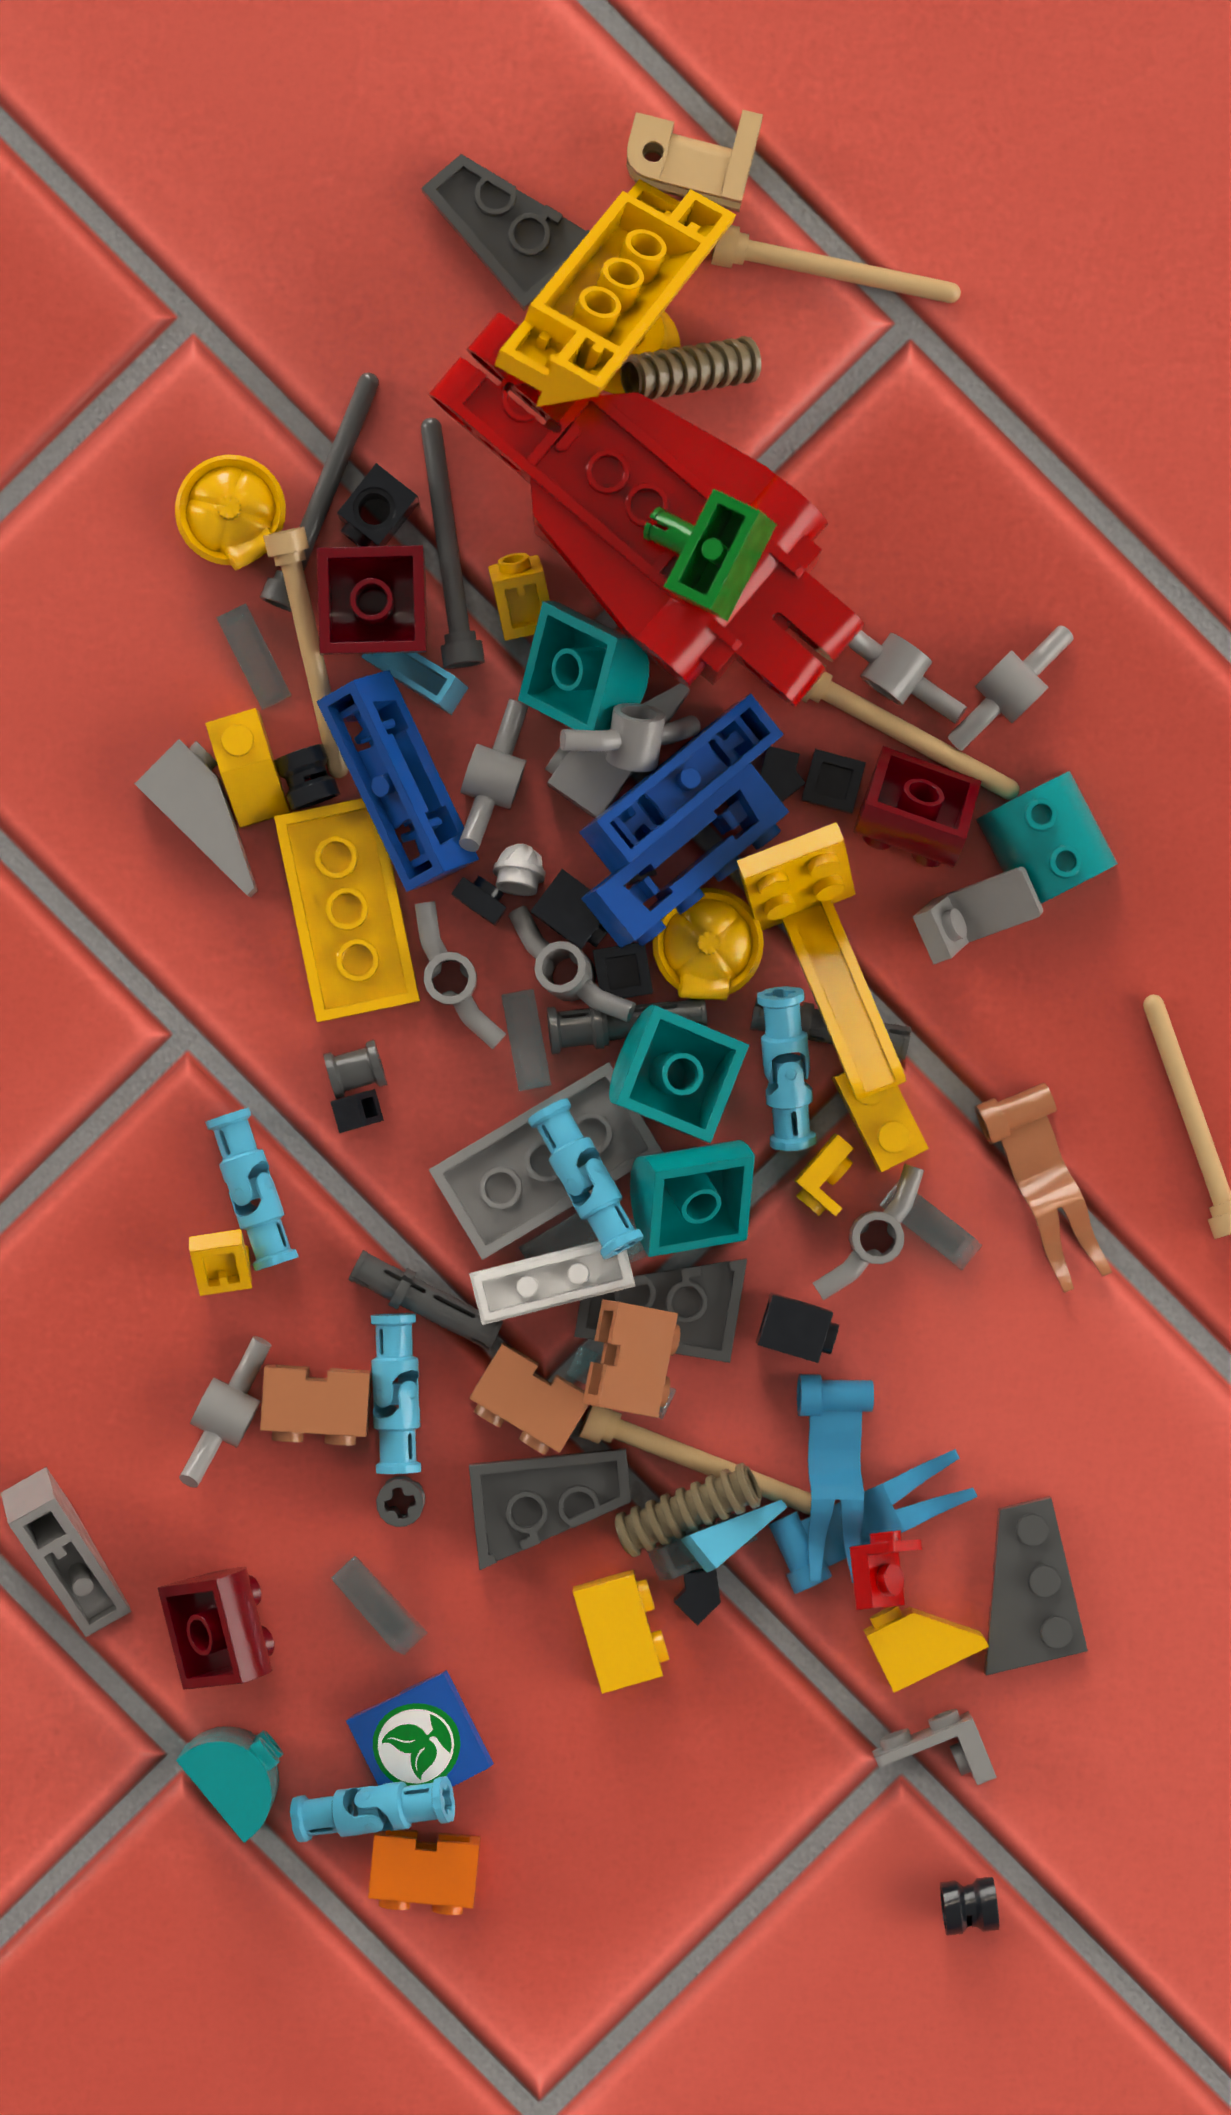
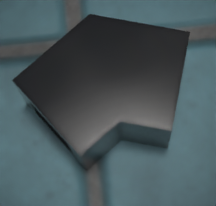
M770 746L766 749L760 775L781 802H783L806 783L796 771L800 754Z
M375 1089L331 1101L339 1133L384 1121Z
M703 1568L683 1571L685 1588L674 1598V1603L697 1626L721 1603L716 1569L708 1573Z

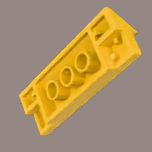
M639 179L628 193L621 192L532 301L524 321L500 349L495 366L541 391L536 407L598 396L728 230L736 214L692 189L689 190L680 202Z

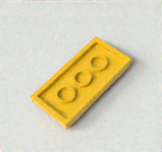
M360 798L274 816L317 1023L420 1002L392 862L363 799Z

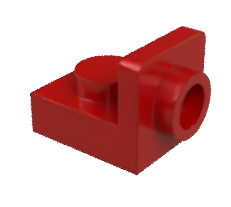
M901 1530L869 1534L870 1544L849 1547L856 1609L865 1610L905 1605L903 1591L904 1575L901 1570L899 1552L922 1550L921 1539L902 1540Z

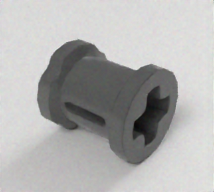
M375 1040L367 1041L365 1048L334 1056L332 1052L323 1054L336 1099L344 1098L346 1091L376 1083L379 1087L387 1085Z
M406 1475L388 1479L379 1491L376 1499L378 1513L387 1524L395 1527H405L414 1523L420 1517L425 1505V1492L421 1484L413 1481ZM395 1488H402L404 1495H413L415 1501L409 1504L407 1514H400L397 1506L389 1507L387 1501L392 1499Z

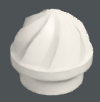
M521 843L507 847L493 867V873L497 876L496 887L502 892L511 895H535L538 890V884L545 880L546 872L543 869L542 856L527 844Z

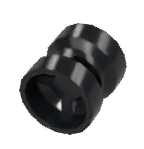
M323 744L303 748L274 760L279 776L287 781L289 790L286 797L291 811L304 809L340 795L335 778L327 773L325 765L328 757Z
M993 1877L977 1878L973 1884L962 1886L957 1881L940 1882L942 1914L947 1936L963 1934L969 1926L978 1927L983 1932L999 1930L998 1903Z

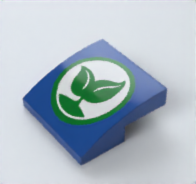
M447 1670L402 1690L396 1696L358 1712L346 1720L378 1786L400 1781L405 1782L407 1786L433 1783L435 1778L447 1776L453 1787L490 1768L494 1764Z

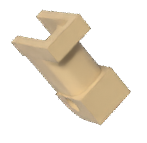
M742 110L734 146L731 149L673 134V121L636 112L627 146L626 167L629 175L635 182L641 179L662 192L685 197L689 190L692 189L726 209L739 212L763 114ZM648 153L659 154L661 159L656 162H650L644 156Z

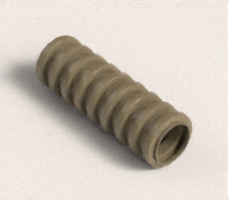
M741 336L736 339L729 338L723 341L716 340L710 343H699L695 346L686 345L681 348L673 347L668 350L661 349L655 352H644L640 355L630 354L621 366V383L625 393L638 392L651 400L657 399L660 396L665 398L674 394L683 395L688 392L707 391L715 387L724 388L729 385L748 384L755 382L760 376L762 368L761 354L756 342L747 336Z
M739 1463L736 1465L734 1472H731L729 1469L722 1470L720 1477L717 1479L714 1475L706 1477L705 1483L702 1485L699 1481L691 1483L690 1490L686 1491L683 1487L676 1489L675 1496L673 1497L666 1493L661 1495L660 1502L658 1503L655 1500H649L643 1509L640 1506H634L631 1508V1514L629 1515L625 1512L617 1513L615 1517L616 1532L624 1550L632 1557L640 1556L641 1549L643 1548L647 1551H652L656 1548V1543L658 1542L662 1545L669 1544L672 1536L681 1539L685 1537L687 1530L696 1533L700 1531L702 1524L711 1527L715 1525L716 1518L725 1521L730 1519L731 1512L735 1511L738 1515L745 1513L746 1506L748 1505L754 1509L760 1507L761 1492L751 1469L744 1463Z

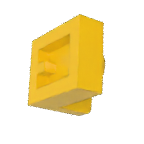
M513 553L503 556L498 560V564L488 566L504 640L507 641L534 635L542 602L550 601L543 567L538 555L529 556L527 553Z
M836 1133L830 1137L793 1180L802 1188L796 1197L819 1217L825 1210L837 1216L843 1209L824 1193L820 1187L825 1181L832 1186L836 1184L853 1164L847 1156L854 1148Z
M241 1229L189 1237V1252L200 1296L252 1288L250 1253L248 1246L244 1244Z

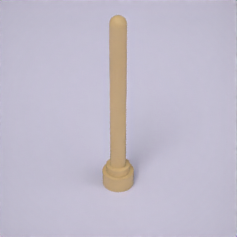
M734 225L728 228L714 246L711 264L732 268L733 263L743 265L745 260L946 303L956 302L961 295L959 286L953 282L749 240V234L741 233L740 227Z
M305 527L267 534L263 536L268 557H274L275 566H281L319 733L328 757V771L331 776L342 778L348 773V768L316 702L332 693L324 657L320 655L319 635L302 561L306 560L304 550L309 548Z
M826 671L801 699L805 703L809 699L819 703L822 699L941 765L982 781V787L1006 800L1014 799L1019 794V785L1015 780L831 681L833 675Z
M1149 995L1144 1000L1143 1007L1214 1205L1209 1207L1212 1218L1207 1219L1214 1239L1231 1234V1190L1164 1001L1158 995Z
M590 1405L579 1433V1437L597 1444L601 1440L611 1443L612 1439L621 1441L705 1475H714L716 1479L720 1477L722 1470L729 1469L731 1472H734L737 1465L622 1420V1414L612 1409ZM751 1470L758 1483L762 1497L775 1502L782 1499L787 1507L810 1515L811 1493Z

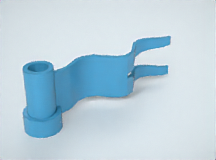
M820 1374L798 1375L797 1413L798 1416H809L808 1475L811 1489V1512L808 1530V1560L810 1583L821 1582L825 1541L835 1500H840L843 1544L853 1583L849 1547L861 1545L864 1513V1488L860 1461L862 1412L873 1411L874 1384L872 1380H822Z
M956 1449L864 1491L861 1545L870 1544L869 1534L898 1530H901V1533L938 1514L978 1497L972 1487L899 1509H894L893 1504L916 1487L960 1459ZM840 1502L834 1505L827 1531L821 1582L832 1577L829 1566L846 1558L842 1536ZM797 1511L768 1524L790 1571L786 1574V1577L794 1594L819 1584L810 1583L808 1530L810 1517L801 1521Z

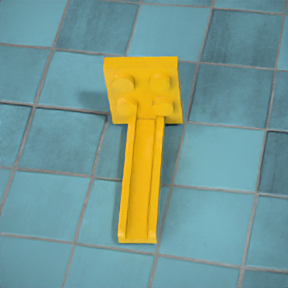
M837 822L737 860L748 905L754 919L759 921L762 931L781 923L785 927L856 1100L858 1101L906 1082L901 1063L833 903L856 895L845 842Z

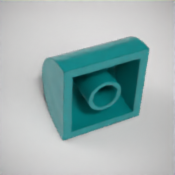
M543 601L518 701L574 730H609L613 707L622 703H641L649 679L648 656L630 637L559 602Z
M1070 771L976 819L1003 873L1018 867H1024L1041 904L1118 864Z
M649 1005L633 1024L621 1048L611 1078L609 1089L610 1102L707 1143H711L749 1044L656 1005Z
M735 1140L639 1156L635 1159L630 1176L631 1206L636 1229H640L644 1236L640 1242L648 1257L747 1240L755 1155L747 1143L742 1140Z
M223 1726L200 1733L184 1746L176 1761L244 1843L261 1828L277 1795L279 1786L277 1764L280 1763L279 1758L283 1755V1751L265 1730L256 1736L242 1728Z

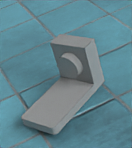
M1018 867L934 898L913 916V919L934 965L952 958L969 942L1038 918L1043 913V908L1026 869Z
M957 1709L942 1712L928 1720L929 1728L912 1735L908 1728L888 1734L879 1740L882 1747L872 1751L878 1767H883L957 1737L958 1743L949 1747L961 1776L971 1772L977 1785L997 1778L974 1719L969 1711L959 1715Z

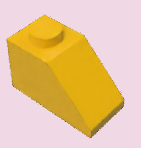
M257 708L206 722V728L218 768L239 827H246L272 819L274 816L290 813L264 723Z
M899 1606L883 1609L871 1616L869 1619L872 1625L863 1629L894 1693L989 1647L980 1631L912 1607L902 1611Z

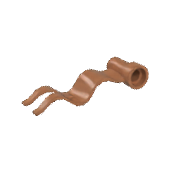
M1042 1083L999 1102L992 1098L974 1106L978 1123L989 1144L1001 1141L1014 1180L1034 1215L1046 1257L1063 1292L1066 1293L1073 1290L1074 1287L1062 1250L1058 1208L1063 1209L1079 1244L1097 1267L1102 1277L1112 1273L1091 1227L1083 1195L1063 1161L1053 1129L1047 1115L1057 1111L1055 1101L1048 1086Z

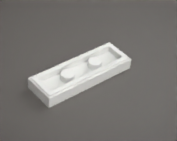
M598 1240L469 1273L482 1325L635 1287L627 1249L604 1260L600 1253L602 1246Z

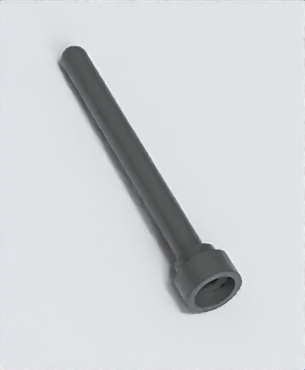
M373 373L362 374L357 382L300 524V527H305L309 548L304 550L306 560L302 561L304 571L378 389L379 380ZM276 570L273 578H267L260 598L271 605L291 612L283 573L281 570Z
M430 417L422 422L421 434L449 634L444 635L445 644L441 646L443 668L472 667L485 662L483 645L481 640H476L475 631H470L442 426L439 420Z

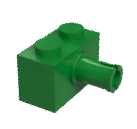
M714 488L695 525L666 512L661 507H657L649 517L668 529L664 531L646 522L643 537L648 541H653L680 554L664 587L680 599L728 622L777 524L760 510Z

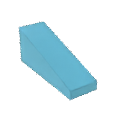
M418 653L362 655L364 660L381 671L390 670L395 680L452 715L468 690V687L456 676Z
M781 1499L690 1534L680 1540L708 1573L719 1567L783 1512L787 1506Z

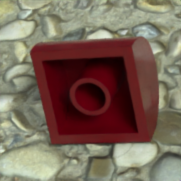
M423 545L317 548L320 655L427 652L426 572Z
M883 746L866 790L853 832L862 835L865 843L875 849L886 850L894 846L912 853L914 860L923 866L937 867L940 864L954 867L968 835L982 781Z
M246 1567L211 1572L158 1587L183 1690L242 1684L262 1677L272 1671L269 1656L274 1652V1640L270 1631L266 1627L261 1626L256 1607L261 1601V1588L258 1581L253 1576L248 1575Z

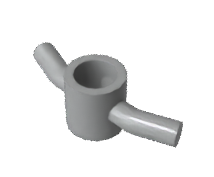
M1058 626L1023 661L1011 650L975 686L986 698L948 735L950 742L956 748L963 751L1000 713L1013 723L1047 690L1048 686L1038 675L1073 641L1071 631L1064 626Z
M860 630L848 644L853 651L869 662L860 675L862 680L892 702L902 706L909 695L913 694L955 724L965 713L966 705L923 676L932 664V660L900 636L890 633L884 643L880 645Z
M509 698L493 748L476 744L460 791L461 794L475 798L459 840V845L466 851L475 852L479 849L494 806L497 805L510 810L518 791L527 760L512 756L529 707L520 701Z
M622 703L613 707L609 730L562 729L560 748L562 751H607L606 761L610 765L627 771L648 772L658 767L661 745L673 744L695 736L700 732L701 725L699 720L692 715L670 723H664L665 713L655 707L638 703Z
M435 901L414 904L420 943L429 960L424 971L426 990L433 999L442 1004L453 1005L465 1026L493 1050L506 1033L479 1010L472 997L477 986L475 967L467 957L457 952L447 951L440 938ZM448 961L460 963L462 975L468 978V983L461 993L457 994L453 991H446L441 994L435 988L433 978L440 974L442 963Z
M527 906L519 907L509 913L508 917L528 953L536 959L534 970L536 978L542 987L560 1000L572 1002L581 999L594 1010L626 1022L631 1020L636 1003L600 989L595 984L596 971L594 964L583 951L570 942L557 941L549 943L542 937ZM571 958L578 965V971L574 979L563 985L554 984L553 972L555 967L562 960Z
M904 1164L894 1198L883 1212L869 1211L863 1213L854 1220L849 1232V1242L853 1251L843 1264L813 1282L823 1301L854 1282L870 1263L884 1264L892 1261L900 1254L904 1246V1232L901 1222L913 1207L924 1170ZM883 1220L888 1224L887 1232L893 1240L890 1247L884 1253L876 1249L865 1251L862 1248L860 1234L867 1231L871 1221Z
M258 1336L252 1337L229 1384L214 1377L205 1391L190 1424L204 1432L179 1476V1479L185 1485L193 1488L198 1487L222 1441L237 1448L261 1403L260 1400L247 1393L272 1346L265 1339Z

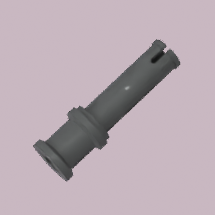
M686 999L682 1001L636 1005L629 1022L594 1010L591 1007L567 1011H557L555 1007H547L551 1053L560 1054L562 1048L594 1045L596 1050L604 1049V1046H609V1041L626 1038L639 1015L649 1005H656L708 1027L705 999Z

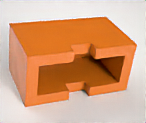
M387 1830L374 1834L368 1899L379 1900V1907L391 1910H408L411 1903L432 1905V1912L444 1915H461L463 1908H474L480 1836L439 1833L437 1843L417 1841V1830Z

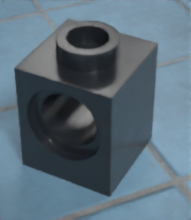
M376 463L337 512L339 519L345 523L340 531L358 547L369 546L370 544L373 546H386L420 503L418 496ZM372 499L385 501L390 506L388 518L383 523L371 525L363 521L361 509L366 502Z
M563 869L531 910L534 916L580 950L584 948L587 942L597 947L608 933L581 899L590 889Z
M770 1292L756 1343L759 1346L819 1363L822 1352L831 1354L839 1324L831 1322L833 1316L831 1310Z

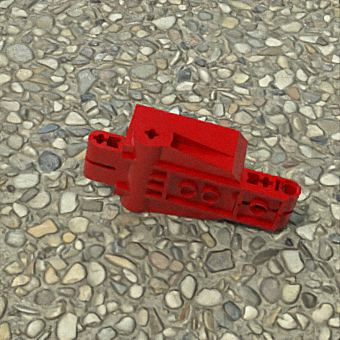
M498 312L470 344L467 351L501 383L497 386L483 371L477 369L466 359L459 357L428 393L429 396L448 415L531 485L534 533L561 555L622 632L633 639L661 668L688 687L699 674L714 685L730 665L737 660L779 697L796 707L825 673L826 668L786 631L790 628L819 654L834 662L865 626L864 622L847 605L809 574L815 567L822 552V549L813 541L828 525L826 518L799 491L777 476L767 466L638 392L599 394L595 397L536 407L541 391L495 366L500 349L520 326L504 314ZM509 390L547 422L544 425L539 422L532 413L530 414L509 396ZM714 488L760 510L777 524L728 622L680 599L664 587L680 554L653 541H648L643 537L646 522L664 531L668 529L649 517L657 507H661L666 512L695 525Z

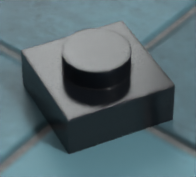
M815 749L801 801L852 814L866 762Z
M479 875L474 883L463 877L451 893L454 898L494 926L497 925L507 910V907L499 902L504 893Z
M632 943L621 948L614 946L593 950L600 989L624 999L653 994L645 945L641 947L639 943Z

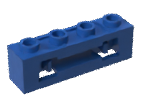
M390 670L352 680L316 701L406 892L442 880L479 860L476 851H466L459 845L464 826ZM358 721L363 730L354 737V740L357 744L369 742L371 747L357 752L344 722ZM403 824L405 827L409 826L411 831L401 834L402 842L415 839L420 853L419 856L409 861L395 832Z
M749 694L730 706L579 831V833L609 871L613 873L636 859L784 734L754 696Z
M749 763L636 859L608 875L581 899L620 948L636 940L642 947L666 928L661 919L675 908L679 914H682L705 895L699 887L712 876L720 882L738 868L737 860H740L738 855L752 844L758 850L777 836L781 830L776 823L787 815L789 811L755 767ZM726 801L729 807L716 815L714 810ZM711 822L721 835L735 829L739 825L741 826L742 830L735 836L731 835L717 842L661 890L649 876L637 881L629 890L624 886L637 874L641 877L647 872L656 869ZM655 895L658 900L647 908L643 903Z

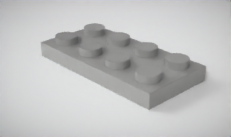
M610 1062L429 1169V1172L482 1260L573 1206L565 1187L549 1162L551 1157L549 1149L538 1129H532L528 1122V1119L539 1110L556 1101L568 1098L572 1106L569 1111L584 1137L591 1138L603 1164L614 1181L631 1172L632 1165L637 1157L663 1153L640 1114L610 1102L609 1089L614 1071Z

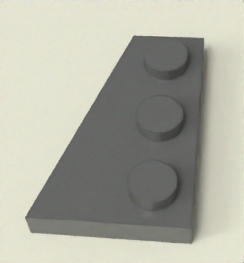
M462 154L421 188L422 193L524 311L590 232L567 220L561 213L551 207L544 206L517 190L516 186Z
M747 1258L633 1276L635 1287L580 1300L574 1337L595 1340L602 1299L678 1313L676 1324L680 1327V1342L675 1354L730 1363Z
M626 1448L469 1464L479 1570L493 1565L497 1561L521 1550L524 1551L541 1543V1541L572 1527L575 1528L630 1503L631 1493Z
M1047 1496L998 1508L992 1599L988 1621L989 1647H987V1654L985 1655L984 1674L991 1675L1087 1652V1645L1051 1497Z

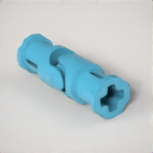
M773 987L757 993V1002L764 1009L766 1032L761 1036L764 1074L769 1082L766 1089V1104L772 1107L774 1134L770 1136V1147L783 1151L807 1149L817 1142L816 1133L810 1130L808 1104L813 1101L812 1088L804 1081L809 1076L810 1057L808 1033L803 1031L801 1026L800 1003L804 1001V990L799 987Z
M568 1098L561 1099L533 1114L528 1119V1122L532 1129H538L551 1153L549 1162L565 1187L580 1219L588 1220L602 1246L600 1253L605 1260L634 1246L644 1236L640 1229H634L620 1203L623 1196L603 1164L591 1138L584 1137L569 1111L572 1106Z
M248 1107L208 1120L205 1123L207 1129L214 1132L223 1159L219 1167L224 1182L228 1186L239 1227L247 1231L256 1258L253 1267L255 1271L299 1256L297 1250L290 1247L281 1220L285 1213L274 1181L270 1175L264 1150L257 1148L248 1118L251 1116ZM261 1199L258 1207L251 1204L252 1200Z
M416 1313L371 1315V1324L375 1325L376 1358L371 1360L374 1403L373 1428L379 1431L380 1462L376 1464V1474L421 1472V1463L417 1461L416 1429L421 1427L418 1383L419 1359L413 1356L412 1324L416 1322Z
M447 1776L435 1778L433 1783L407 1786L405 1782L400 1781L385 1783L379 1786L336 1790L334 1796L308 1799L306 1795L293 1797L290 1805L292 1831L298 1842H307L313 1836L338 1833L341 1837H351L379 1831L409 1829L412 1823L438 1820L441 1824L452 1822L455 1816L453 1787Z

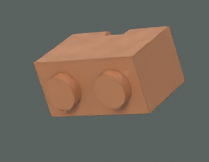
M602 1299L594 1340L604 1343L600 1363L590 1362L582 1403L658 1418L660 1408L666 1405L670 1394V1379L666 1376L670 1355L673 1356L676 1353L680 1342V1327L676 1324L678 1313Z
M502 1342L470 1395L469 1399L477 1403L473 1412L497 1427H501L503 1422L507 1421L523 1432L518 1439L546 1455L549 1448L560 1453L588 1407V1404L582 1403L585 1391L556 1374L552 1382H549L534 1373L538 1367V1362Z
M267 1364L264 1367L260 1430L272 1431V1440L303 1442L304 1433L324 1434L325 1444L352 1446L356 1445V1437L367 1436L372 1382L371 1370L330 1368L327 1371V1378L309 1377L310 1367Z

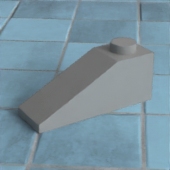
M680 683L643 704L661 710L665 713L664 723H669L688 696L690 688ZM561 748L557 750L545 770L552 774L547 782L548 786L594 819L610 807L634 771H627L610 765L606 761L607 751H562Z
M178 739L135 785L251 898L258 891L221 779L211 771L217 765V761L197 741L188 748Z
M47 1467L1 1492L8 1525L85 1637L131 1612L127 1600L75 1509Z

